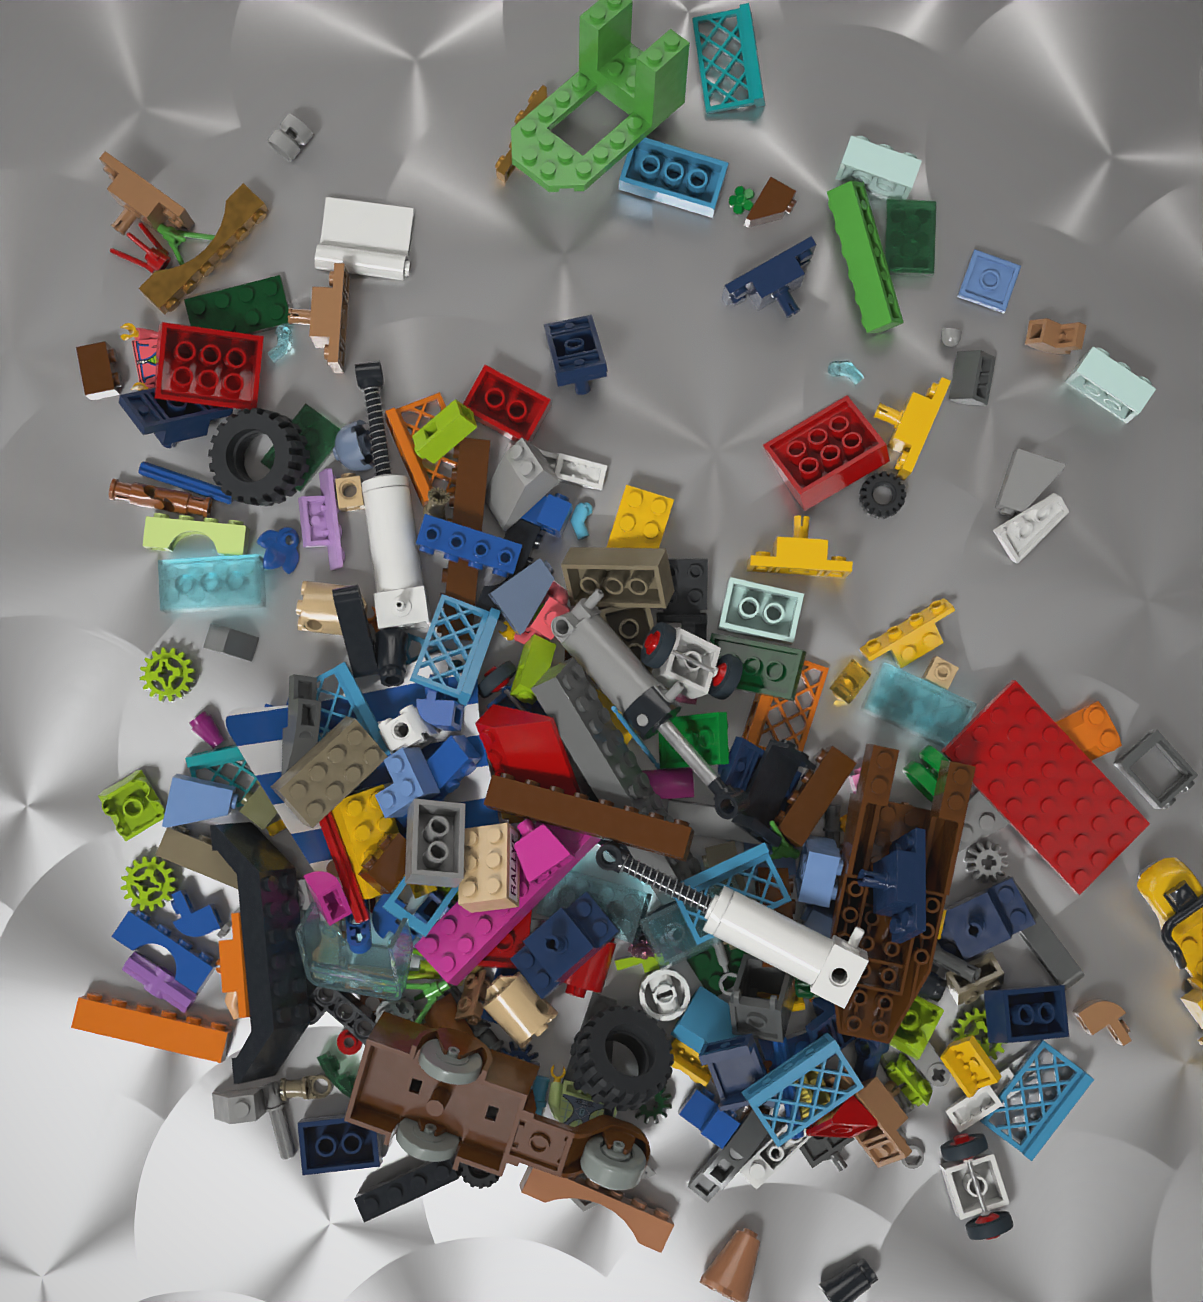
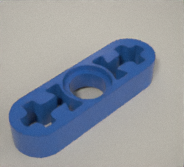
M364 899L370 915L369 901L368 899ZM351 913L346 916V933L350 950L355 954L367 952L372 947L370 919L360 924H352L353 914ZM360 933H361V935H362V940H361L360 943H357V942H358V936H357V934H360Z

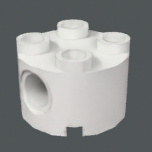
M413 705L403 708L399 712L401 715L395 719L388 718L378 725L380 729L379 734L391 755L404 747H420V749H423L434 741L433 737L439 736L434 726L423 720L419 715L417 707L414 708Z
M663 967L650 971L641 980L639 987L640 1004L648 1015L657 1020H674L681 1016L688 1007L690 989L686 980L678 971Z

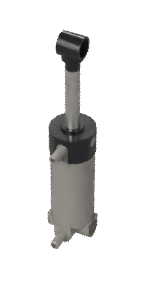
M596 589L588 599L582 598L571 612L555 617L551 622V630L554 636L616 706L643 741L660 732L715 795L713 798L715 810L721 818L726 820L732 819L746 811L750 804L748 794L741 788H734L731 784L726 785L671 722L682 708L675 698L685 688L684 683L677 681L667 690L654 678L599 615L601 611L596 605L603 598L604 593L600 589Z

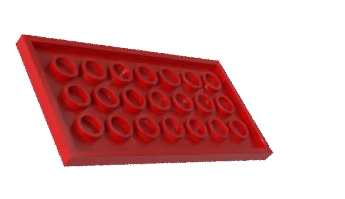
M1011 680L941 751L952 762L976 766L972 785L1078 895L1150 825L1144 816L1016 680Z

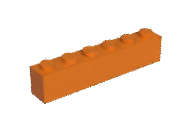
M87 993V996L78 997L71 1025L73 1029L217 1063H222L226 1059L232 1030L226 1029V1024L211 1022V1025L201 1023V1018L187 1016L186 1019L176 1017V1012L162 1010L161 1013L152 1011V1007L137 1004V1007L127 1006V1001L112 998V1002L102 1000L103 996L96 993Z

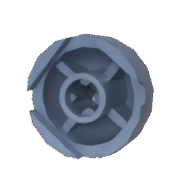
M362 420L351 422L341 428L336 435L335 447H333L335 459L340 461L347 469L358 472L373 469L375 466L373 462L374 457L372 456L373 450H371L372 444L370 443L371 437H369L370 431L365 430L362 426L366 424Z

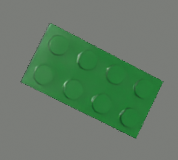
M727 712L677 716L671 721L709 766L729 764ZM658 732L660 769L690 767L663 735Z

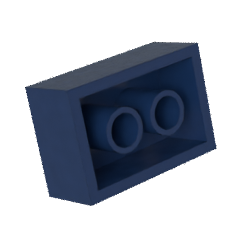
M1065 985L984 990L988 1043H1015L1069 1037Z
M346 1114L301 1119L297 1124L302 1175L380 1167L383 1163L381 1134L344 1121Z

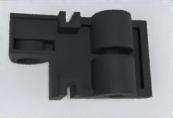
M668 558L675 591L667 608H657V610H663V612H656L657 623H681V629L707 641V613H700V610H707L708 559Z

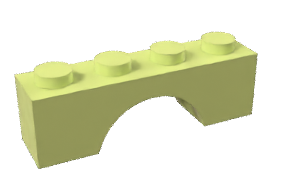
M154 513V517L146 516L143 547L148 550L173 552L176 545L183 538L200 534L209 537L214 542L217 553L221 556L247 559L250 529L243 525L244 522L229 520L228 524L219 523V520L214 518H204L202 522L194 521V517L179 515V519H170L168 514Z

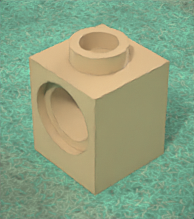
M345 473L341 475V478L335 479L338 507L341 512L365 509L361 487L363 479L361 476H356V473ZM349 486L357 488V492L353 497H346L344 495L345 489Z
M935 656L931 659L921 681L942 692L947 691L959 667Z

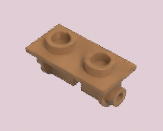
M485 969L467 975L461 999L457 1005L455 1020L467 1018V1023L471 1025H477L481 1021L484 1008L478 999L481 1001L486 1000L487 987L491 984L490 977L485 975Z

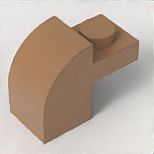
M1048 318L1030 320L1025 345L1044 352L1070 354L1071 350L1082 349L1087 325L1080 322L1059 324Z
M1094 999L1072 1011L1087 1034L1094 1035L1104 1027H1107L1117 1044L1125 1046L1132 1041L1128 1035L1131 1032L1129 1027L1122 1019L1118 1020V1018L1126 1014L1119 1005L1103 999Z

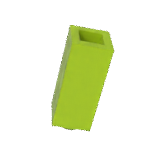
M457 399L452 401L412 436L416 454L420 458H426L435 464L477 428L473 411Z
M535 634L524 644L511 688V696L531 705L537 701L531 688L551 667L557 644Z

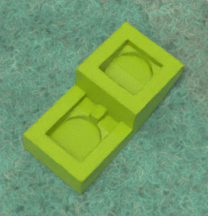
M632 955L614 959L617 971L641 963L645 973L669 966L667 959L651 955Z

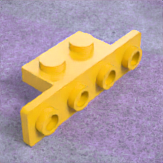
M945 598L936 600L921 612L912 614L901 624L889 628L881 636L869 640L860 648V651L869 661H872L890 650L896 664L903 668L944 643L935 623L954 612L955 608Z

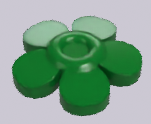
M738 186L735 189V195L729 197V204L734 206V213L741 215L744 209L747 211L752 209L754 203L750 199L755 195L752 189L748 188L745 190L743 186Z

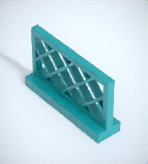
M749 3L739 5L740 8L692 18L707 114L752 105L756 107L766 106ZM737 16L738 24L732 32L722 26L727 18ZM709 22L715 27L707 37L699 31V24ZM719 29L729 35L722 46L711 40ZM732 39L741 44V48L736 55L725 49ZM708 43L718 49L712 60L703 56V50ZM722 53L732 59L725 70L715 64ZM736 62L745 69L739 79L729 73ZM712 67L722 73L715 84L706 78L707 73ZM726 76L736 82L729 93L718 87ZM739 86H742L748 91L749 99L738 101L732 95ZM715 90L725 96L721 104L710 105V97Z
M236 744L189 754L185 758L191 777L198 778L197 770L206 768L214 773L210 781H214L218 775L229 782V785H234L245 792L242 799L257 781L254 773L244 767L247 762ZM245 760L242 765L236 761ZM232 763L239 768L233 779L220 772L224 764ZM220 765L217 770L213 768V766ZM242 770L254 777L248 789L235 782ZM241 800L238 801L237 807L244 806L242 803H240Z

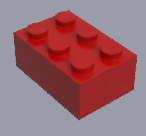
M484 365L463 405L473 411L475 421L514 442L519 441L523 437L530 443L533 441L552 406L551 399L487 365Z

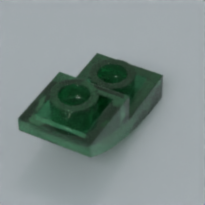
M330 1051L319 1055L317 1059L326 1076L337 1089L350 1098L356 1076L354 1074L351 1075L349 1070L339 1074L338 1070L341 1069L339 1061L335 1055L331 1056Z

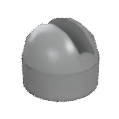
M942 328V342L948 347L956 346L961 340L962 331L955 328Z

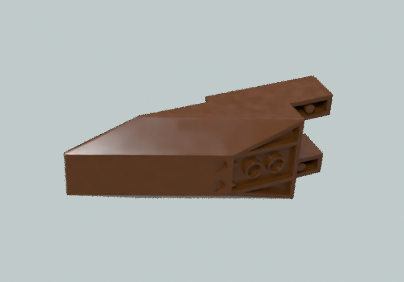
M866 744L856 794L850 793L841 857L843 869L838 877V890L834 905L830 939H832L833 935H836L845 941H849L855 927L863 929L865 933L858 947L867 951L869 962L845 1009L836 1004L834 1006L837 1033L889 1044L931 972L946 896L950 894L976 766L941 760L931 810L889 801L899 750ZM915 828L925 829L926 931L901 944L892 942V933L889 930L892 917L873 914V888L859 886L857 881H863V879H857L858 873L861 869L873 872V863L889 855L890 846L893 841ZM842 968L833 970V973L838 975L845 972Z

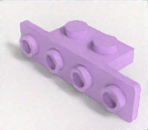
M326 468L319 473L321 496H301L298 498L303 547L327 546L329 565L332 571L343 567L345 552L341 549L340 542L342 527L338 524L337 517L339 507L334 491L336 489V477L332 474V468Z

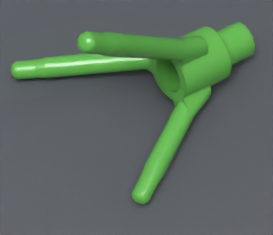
M163 223L157 229L163 235V238L168 241L179 265L184 264V260L178 250V246L186 241L185 237L213 240L215 235L177 230Z
M770 821V826L774 833L782 838L778 848L772 846L773 853L770 854L771 859H781L782 857L797 859L800 855V850L793 848V845L785 840L775 822Z
M445 980L422 984L385 983L386 988L423 990L422 993L413 998L414 1001L425 997L428 1000L415 1021L421 1024L432 1005L438 1000V997L452 987Z

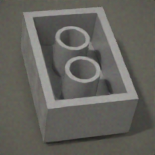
M413 799L407 809L405 884L457 888L464 879L465 803Z

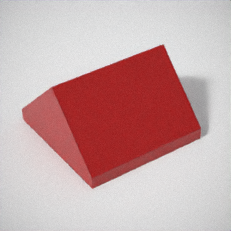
M853 1095L811 1124L806 1130V1136L853 1138L878 1126V1123L872 1114Z

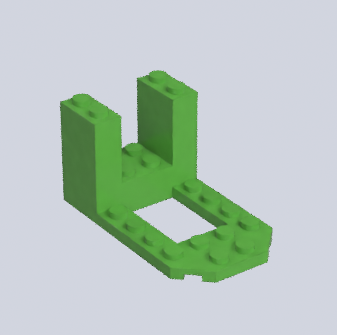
M598 0L580 16L579 71L511 128L512 164L548 192H559V189L574 188V191H585L685 103L690 42L670 29L644 52L631 43L632 0ZM598 91L629 116L585 155H581L552 133L551 130Z

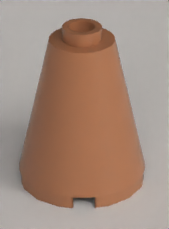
M744 1228L743 1231L737 1230L701 1276L699 1282L734 1302H747L760 1247V1241L756 1239L758 1234L747 1228Z

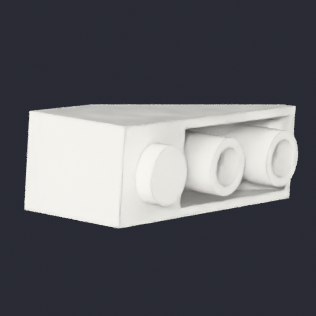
M787 1122L775 1131L777 1137L787 1132ZM805 1128L803 1130L804 1137L790 1139L780 1147H777L769 1136L760 1143L739 1172L757 1190L811 1136H806L807 1129Z

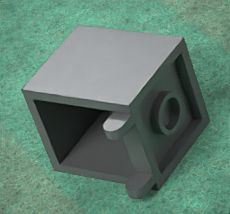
M743 954L729 1001L732 1034L742 1036L752 1033L753 1037L757 1039L783 1043L796 998L795 977L775 967H762V960L750 954ZM758 992L776 994L771 995L770 999L757 997Z

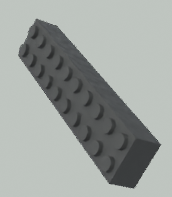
M572 657L549 668L531 690L547 716L554 718L562 741L597 799L611 801L614 803V807L623 809L624 805L639 809V814L646 816L649 815V812L665 816V821L674 822V819L668 815L663 807L660 796L651 787L648 776L639 767L635 754L629 750L624 742L621 731L612 722L609 711L600 702L596 689L590 685L585 677L582 666ZM627 846L635 860H640L641 863H646L649 867L653 866V869H659L661 873L665 872V875L671 876L674 880L678 879V882L702 872L699 861L693 857L690 851L687 862ZM652 888L662 906L675 901V899L671 898V895H665V892H659V889Z

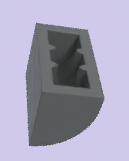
M982 350L957 352L949 400L968 405H988L996 357Z

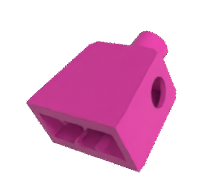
M526 819L517 826L523 838L514 844V848L528 882L534 886H537L577 859L559 837L545 824L536 828L531 819Z

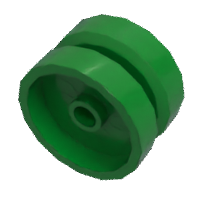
M927 745L918 753L922 764L912 760L902 771L915 788L932 803L941 760H949L934 747Z

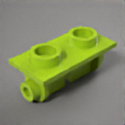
M901 1052L896 1063L891 1061L885 1066L886 1074L897 1086L904 1082L907 1084L901 1087V1091L911 1104L920 1106L924 1103L927 1106L933 1092L931 1085L926 1079L922 1078L914 1064Z

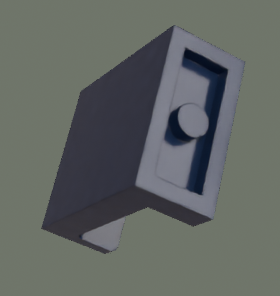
M752 1033L703 1044L698 1056L702 1066L708 1065L720 1097L718 1105L720 1111L728 1110L733 1112L744 1106H749L750 1104L741 1092L767 1075Z

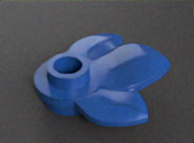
M283 527L278 531L267 530L263 532L256 541L258 545L266 549L263 558V568L276 569L282 566L287 574L292 573L299 561L297 551L299 536L296 530L290 527ZM288 535L290 536L289 544L285 541Z

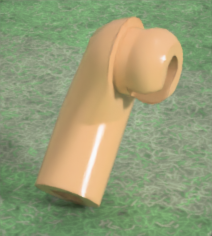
M227 992L225 1004L233 1020L239 1018L237 992Z

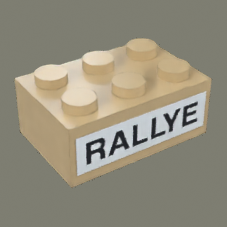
M509 823L465 828L464 879L458 888V905L471 913L519 907L520 860L514 844L520 840V832Z

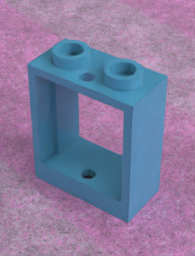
M404 876L382 908L425 938L457 893L459 885L457 888L450 889L432 917L425 924L394 902L406 886Z

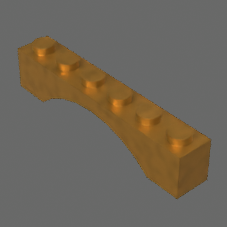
M243 183L226 200L221 226L206 249L192 260L180 266L155 271L138 289L164 315L168 311L172 312L180 303L179 300L185 294L193 292L197 287V282L203 276H208L214 270V265L220 259H225L231 253L232 247L238 241H243L255 224H260L265 219L266 212L268 211L265 203Z

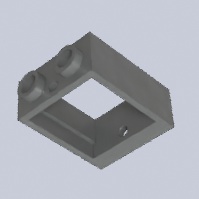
M1158 730L1149 731L1114 763L1154 809H1167L1176 801L1174 797L1180 791L1184 793L1195 784L1193 780L1198 776ZM1153 746H1156L1182 775L1158 798L1130 769Z

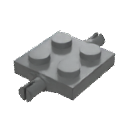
M811 1136L799 1149L812 1168L822 1161L831 1159L840 1172L843 1169L838 1160L844 1169L848 1165L839 1153L844 1146L855 1139L854 1137Z

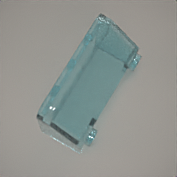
M311 902L295 931L307 979L318 987L392 1001L400 1000L406 989L413 953V941L408 918L402 919L395 935L389 938L388 946L372 943V947L367 952L355 954L350 950L348 941L343 938L339 927L335 923L329 926L326 921H321L317 903Z

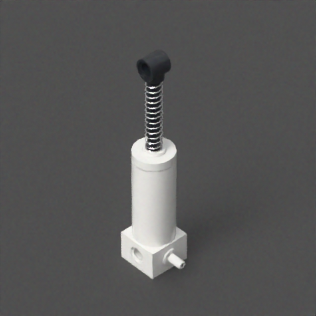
M379 360L355 364L358 388L361 392L365 393L363 398L366 400L365 405L367 408L365 411L368 418L367 424H369L370 428L369 437H371V450H373L372 456L374 457V469L376 470L374 474L376 476L363 481L361 487L377 591L373 595L378 629L397 628L405 631L430 627L432 616L428 591L424 587L419 547L415 545L417 533L409 478L404 475L391 474L393 468H390L391 462L389 461L390 455L388 454L390 449L387 447L388 442L386 438L388 436L385 433L387 430L384 426L386 423H384L383 419L385 417L382 413L384 410H382V397H380L381 391H379L383 388L382 385H384L381 362Z
M605 842L598 849L595 856L596 862L603 870H613L617 873L626 872L628 876L632 875L634 879L637 878L640 882L643 881L646 885L649 884L653 886L652 888L659 889V892L663 891L665 895L669 894L671 898L675 897L678 901L681 900L684 904L687 903L690 907L693 906L696 910L703 911V914H705L704 918L707 919L702 929L703 931L711 935L713 934L714 937L810 984V992L845 1009L869 962L867 951L858 947L865 933L863 929L855 927L849 941H845L836 935H833L832 939L726 886H723L719 896L715 894L714 897L710 898L709 895H704L703 891L698 892L696 888L692 889L690 885L686 886L684 882L680 883L678 879L674 880L671 876L665 875V872L661 873L659 869L655 870L653 866L649 867L646 863L643 864L640 860L637 861L634 857H629V852L624 850L617 842ZM608 849L613 850L617 855L616 861H606L603 857V852ZM842 968L845 972L838 975L833 973V970Z

